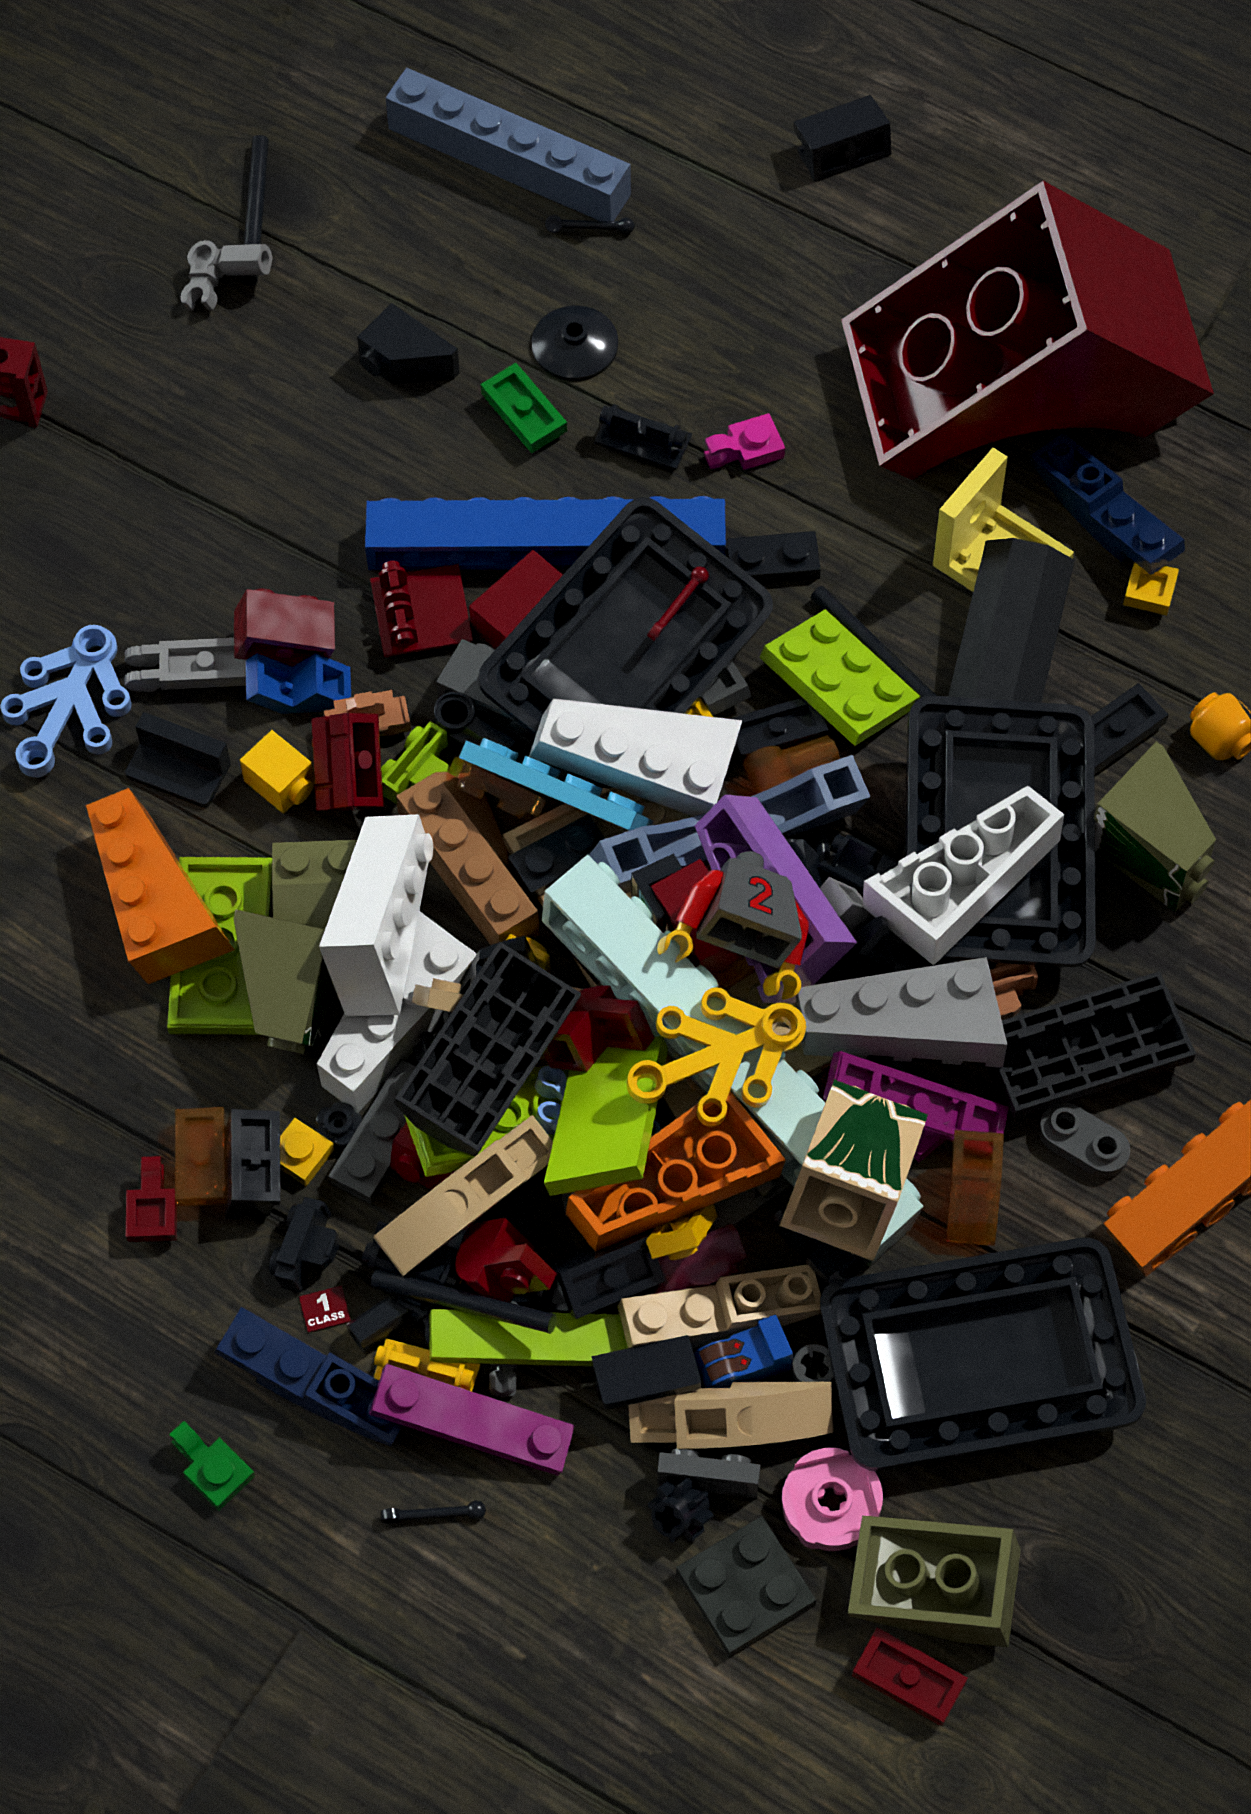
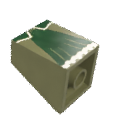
M1156 741L1097 803L1094 816L1095 852L1172 911L1176 912L1186 900L1191 904L1194 903L1206 889L1209 881L1205 879V876L1215 863L1211 856L1216 838L1165 748Z
M236 909L233 919L255 1033L269 1036L267 1046L301 1054H304L306 1045L319 1048L334 987L319 948L325 929Z

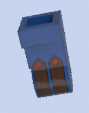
M775 1314L759 1320L755 1327L731 1335L729 1339L718 1340L703 1346L694 1353V1357L705 1388H730L732 1382H758L792 1370L793 1352Z

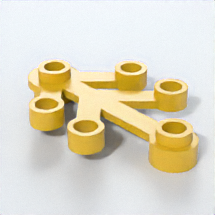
M714 987L708 989L703 994L700 1005L703 1015L710 1020H721L728 1016L753 1027L737 1035L688 1017L676 1006L663 1008L658 1013L656 1020V1029L662 1037L675 1039L682 1036L708 1047L663 1066L651 1060L636 1063L628 1074V1093L639 1103H654L664 1095L667 1086L718 1065L707 1095L700 1099L696 1110L697 1117L702 1124L709 1127L717 1126L725 1119L727 1113L726 1099L744 1054L763 1047L755 1074L745 1080L741 1096L743 1101L750 1107L759 1108L766 1105L772 1094L771 1080L782 1052L796 1048L802 1042L806 1033L805 1018L793 1005L774 1003L765 1009H761L730 997L728 992L722 988ZM712 997H718L723 1000L725 1007L719 1011L712 1010L708 1007L707 1000ZM666 1016H675L680 1021V1026L676 1029H667L663 1025L662 1019ZM776 1022H784L788 1025L790 1032L784 1036L777 1035L772 1030V1025ZM642 1078H649L654 1081L656 1087L651 1092H643L638 1088L637 1082ZM752 1084H759L764 1087L766 1094L762 1098H754L749 1094L748 1087ZM707 1103H715L720 1107L721 1113L717 1117H709L703 1112V1106Z

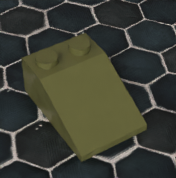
M357 840L272 843L273 918L326 929Z
M862 1515L848 1615L955 1642L1008 1647L1021 1551L1013 1529Z

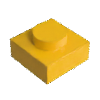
M1134 562L1123 605L1167 616L1179 569L1163 566L1157 572L1150 575Z
M294 1118L280 1136V1170L307 1187L334 1152V1143Z

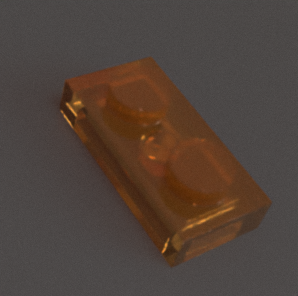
M457 756L454 757L447 772L460 779L456 788L479 799H482L484 792H488L500 798L497 805L498 808L521 819L525 811L539 817L547 801Z
M224 1107L175 1109V1200L177 1206L226 1204V1114Z

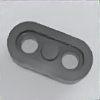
M1068 1102L1049 1107L1042 1114L1039 1136L1042 1143L1049 1150L1098 1178H1113L1122 1173L1126 1168L1130 1156V1144L1126 1136L1119 1130ZM1060 1119H1066L1072 1123L1073 1127L1064 1130L1058 1127L1056 1122ZM1109 1144L1114 1148L1115 1152L1103 1154L1098 1149V1146Z

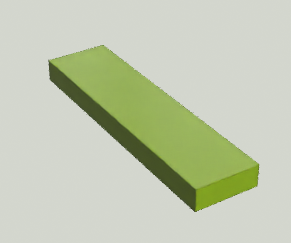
M431 1309L429 1314L430 1361L593 1366L591 1356L627 1349L628 1347L620 1314H587L575 1319L570 1313H552L556 1315L557 1322L551 1334L459 1310Z

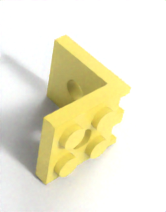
M995 448L988 452L939 509L933 566L972 592H974L987 540L1017 538L1049 545L1072 559L1074 551L1001 505L1008 457Z

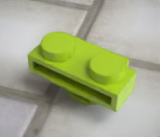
M429 721L424 728L417 726L411 731L405 741L404 748L406 750L397 761L389 759L381 767L384 797L397 804L396 795L435 772H449L448 764L439 759L442 749L448 746L447 732Z

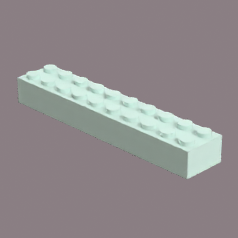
M587 854L545 890L542 922L602 985L611 986L616 999L638 1001L654 1037L661 1036L656 1029V1020L658 1013L667 1006H676L688 1017L736 1035L753 1028L728 1016L721 1020H710L703 1015L700 1007L702 996L708 989L719 987L718 982L704 966L699 965L696 968L686 957L675 963L676 957L680 953V946L674 940H670V945L664 953L658 954V942L662 937L671 932L666 930L663 933L651 921L653 918L652 913L643 901L636 896L630 899L618 886L620 881L617 875L604 862L597 864ZM712 997L707 1000V1005L712 1010L719 1011L725 1007L723 1000L718 997ZM666 1016L662 1019V1023L667 1029H676L680 1026V1021L675 1016ZM682 1036L675 1039L664 1038L668 1047L667 1054L674 1061L708 1047ZM763 1047L744 1054L730 1091L784 1156L786 1161L781 1174L794 1187L825 1102L817 1095L819 1089L812 1078L802 1070L795 1072L783 1059L785 1053L782 1052L771 1080L772 1094L770 1100L766 1105L759 1108L748 1106L742 1099L741 1091L745 1080L755 1074ZM718 1065L690 1077L706 1095ZM752 1084L748 1087L749 1094L754 1098H762L766 1094L764 1087L759 1084ZM907 1179L874 1261L869 1260L867 1263L869 1267L911 1230L923 1208V1205L918 1201L921 1198L920 1193Z

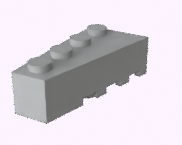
M987 957L801 987L796 995L795 1007L803 1014L806 1022V1033L801 1042L804 1055L832 1057L833 1053L842 1051L863 1059H867L868 1055L893 1057V1061L912 1062V1058L942 1060L941 1064L961 1065L962 1061L983 1062L985 1067L1003 1068L1007 1041Z

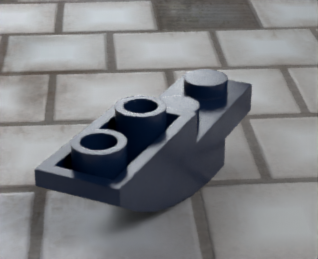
M1065 433L1060 434L1030 455L1031 464L1057 499L1121 563L1130 558L1152 575L1185 551L1184 539L1126 494L1123 491V479Z
M243 1307L238 1311L216 1348L215 1354L257 1377L256 1383L312 1413L364 1437L391 1446L403 1426L369 1414L379 1380L330 1352L328 1356L322 1354Z

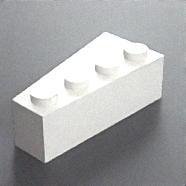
M553 699L542 715L529 757L688 815L697 816L707 813L718 801L742 720Z
M1026 786L978 814L976 820L958 831L954 828L939 837V842L919 854L913 852L899 860L898 866L883 875L877 873L865 880L862 907L875 918L879 916L886 918L889 929L932 965H935L1060 841L1064 814L1031 787Z
M419 814L365 817L319 945L345 1016L400 1015L428 863L433 857L432 837L429 833H425Z
M419 911L400 1015L345 1016L344 1013L317 1062L321 1086L340 1101L353 1106L354 1111L359 1113L385 1084L400 1058L406 1061L413 1053V1047L422 1040L420 1034L425 1031L432 1032L443 1020V1010L411 1003L415 984L431 987L433 978L460 984L476 953Z

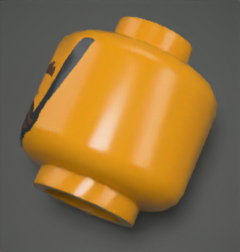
M1215 692L1211 693L1192 710L1190 714V719L1192 720L1190 734L1212 758L1223 761L1234 756L1239 760L1251 751V711L1235 695L1231 693H1224L1222 695H1218Z

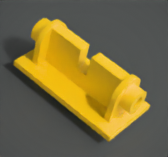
M386 1338L384 1346L379 1345L376 1351L374 1365H377L373 1377L380 1380L383 1367L389 1364L473 1391L481 1365L479 1363L430 1361V1350Z

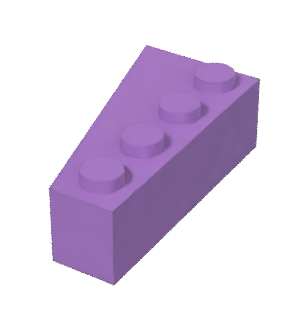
M724 795L696 823L695 829L711 870H720L728 859L736 858L740 853L752 851L757 852L763 857L764 869L783 875L792 882L795 901L809 922V931L801 965H795L794 972L801 980V987L814 985L857 943L757 797ZM745 956L748 966H754L761 983L757 989L763 1003H796V996L782 999L784 991L782 981H780V989L776 995L766 996L763 991L764 979L772 973L779 972L780 967L776 968Z

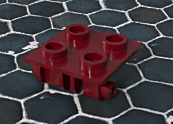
M388 561L382 565L383 570L380 571L379 577L370 578L384 657L459 645L462 639L473 643L459 564L406 572L403 567H400L398 561Z

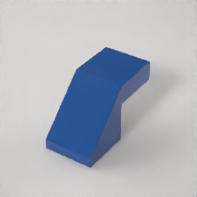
M258 653L245 660L246 700L278 713L322 712L334 709L333 701L351 698L350 667L317 653L293 667Z

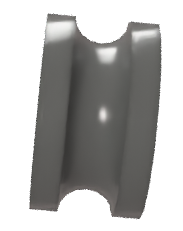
M812 1344L801 1348L796 1353L792 1364L794 1382H832L833 1385L835 1378L828 1348ZM813 1359L822 1361V1371L826 1375L821 1378L820 1374L817 1373L816 1379L806 1377V1367L803 1363L808 1361L812 1365Z

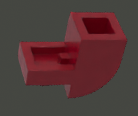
M610 985L594 986L578 991L582 993L579 1000L543 1055L550 1068L587 1072L607 1047L645 1051L655 1037L638 1001L616 999Z
M506 1218L476 1222L470 1225L456 1257L455 1266L457 1274L478 1295L511 1303L513 1296L516 1294L549 1290L557 1274L534 1252L535 1246Z

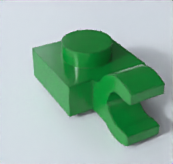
M185 1421L169 1434L173 1439L171 1443L192 1463L183 1471L184 1477L218 1511L255 1477L254 1471L220 1437L208 1448Z

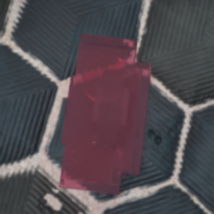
M730 1223L709 1232L699 1246H697L698 1250L685 1258L670 1260L668 1255L658 1257L665 1281L660 1283L664 1291L670 1292L673 1290L704 1287L718 1281L720 1277H726L739 1272L736 1263L746 1259L747 1256L737 1229Z

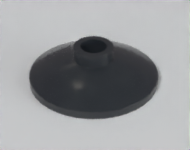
M580 305L565 306L551 311L538 322L532 335V351L537 363L550 375L569 381L586 380L601 374L612 364L618 351V335L613 323L600 311ZM570 334H581L577 337L569 336Z

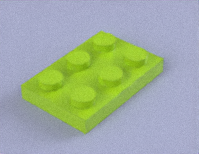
M826 609L764 645L760 655L762 661L854 746L910 712L912 705L920 698L919 694Z

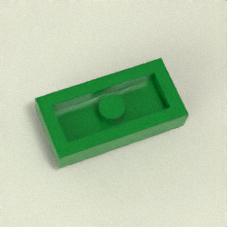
M517 363L512 364L480 384L482 396L531 454L567 432V421Z

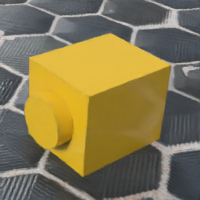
M273 730L240 759L244 782L283 814L293 804L299 805L304 802L313 790L315 778L312 762Z

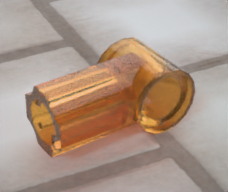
M827 735L785 750H781L778 746L763 747L748 755L743 765L755 793L758 794L812 768L838 760L840 757L833 739L831 740Z

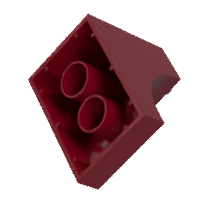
M1045 181L1031 188L841 319L879 466L911 480L966 451L1008 437L1031 432L1062 428H1102L1127 432L1145 438L1214 394L1170 249Z

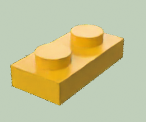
M714 1204L655 1227L646 1240L652 1259L668 1255L670 1260H678L695 1253L698 1250L697 1246L707 1236L708 1230L718 1217Z

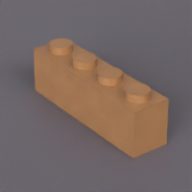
M476 770L435 772L396 795L399 815L419 814L425 833H429L433 841L431 865L490 945L499 943V941H505L509 934L516 937L525 936L531 939L540 935L538 910L524 893L520 882L508 865V850L503 843V837Z

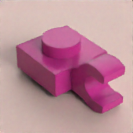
M768 413L728 425L727 435L716 434L706 438L705 443L708 450L704 452V457L710 469L719 468L727 463L739 460L743 470L784 458L786 448Z

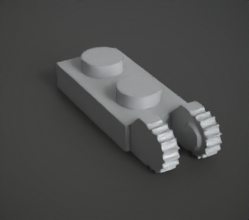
M234 638L159 641V644L136 645L125 650V662L130 666L140 668L142 666L154 667L159 664V669L136 670L125 675V687L129 691L154 692L160 687L161 690L246 686L245 660L234 658Z

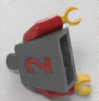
M747 851L740 853L736 858L728 859L720 870H710L690 888L675 919L679 924L676 930L660 939L657 945L658 954L664 953L670 945V940H674L680 946V953L676 957L675 963L689 956L693 949L690 933L694 929L697 930L696 939L776 968L780 967L779 972L772 973L764 979L763 991L766 996L776 995L780 989V981H782L784 985L782 999L792 998L801 989V980L794 972L795 965H801L809 931V922L795 901L792 882L783 875L764 869V859L757 852Z

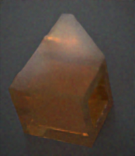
M954 1131L950 1157L946 1242L995 1246L1002 1179L1004 1133Z

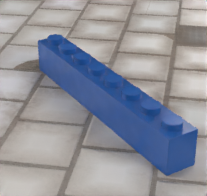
M613 496L601 500H579L574 497H563L558 500H534L529 497H519L514 500H489L476 497L470 500L428 498L424 501H401L395 498H385L380 501H367L365 550L368 570H383L382 565L388 561H398L400 567H403L405 570H424L459 564L460 570L511 569L532 550L536 551L554 568L569 569L619 512L633 499ZM662 496L650 497L659 502L725 555V499H713L708 496H697L692 499H668Z

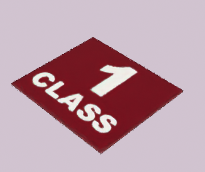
M342 1285L299 1296L308 1332L351 1321Z

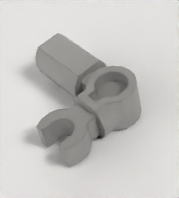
M207 240L194 244L189 250L187 259L191 266L188 276L190 283L182 290L181 303L188 311H193L196 300L202 296V304L208 311H213L218 300L214 287L218 286L219 279L224 274L227 276L269 274L273 259L269 247L266 244L224 245L222 249H218L214 243Z

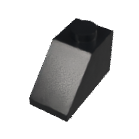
M392 303L357 336L361 365L371 375H380L392 384L455 379L460 374L458 349Z

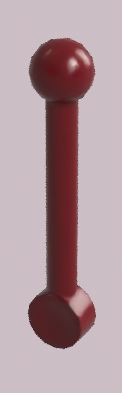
M700 566L692 570V579L659 621L651 628L647 634L648 638L655 641L695 588L708 580L709 574L706 568Z

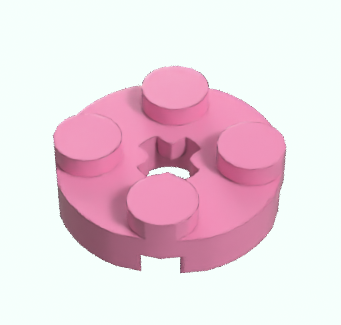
M823 1448L812 1451L801 1457L794 1465V1469L788 1474L787 1480H785L781 1499L782 1512L788 1527L799 1537L800 1542L805 1547L811 1549L819 1548L824 1551H841L858 1545L862 1515L879 1517L883 1504V1491L880 1480L875 1471L865 1469L856 1463L848 1451L840 1448ZM833 1488L836 1495H845L846 1501L840 1503L839 1510L830 1511L828 1507H822L819 1504L818 1500L824 1498V1489Z

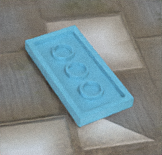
M483 738L480 746L466 741L459 756L460 759L629 831L653 824V820L642 815L645 806L611 791L607 800L601 798L602 788L571 774H567L563 782L558 779L560 770L526 755L522 764L518 763L516 760L519 753Z

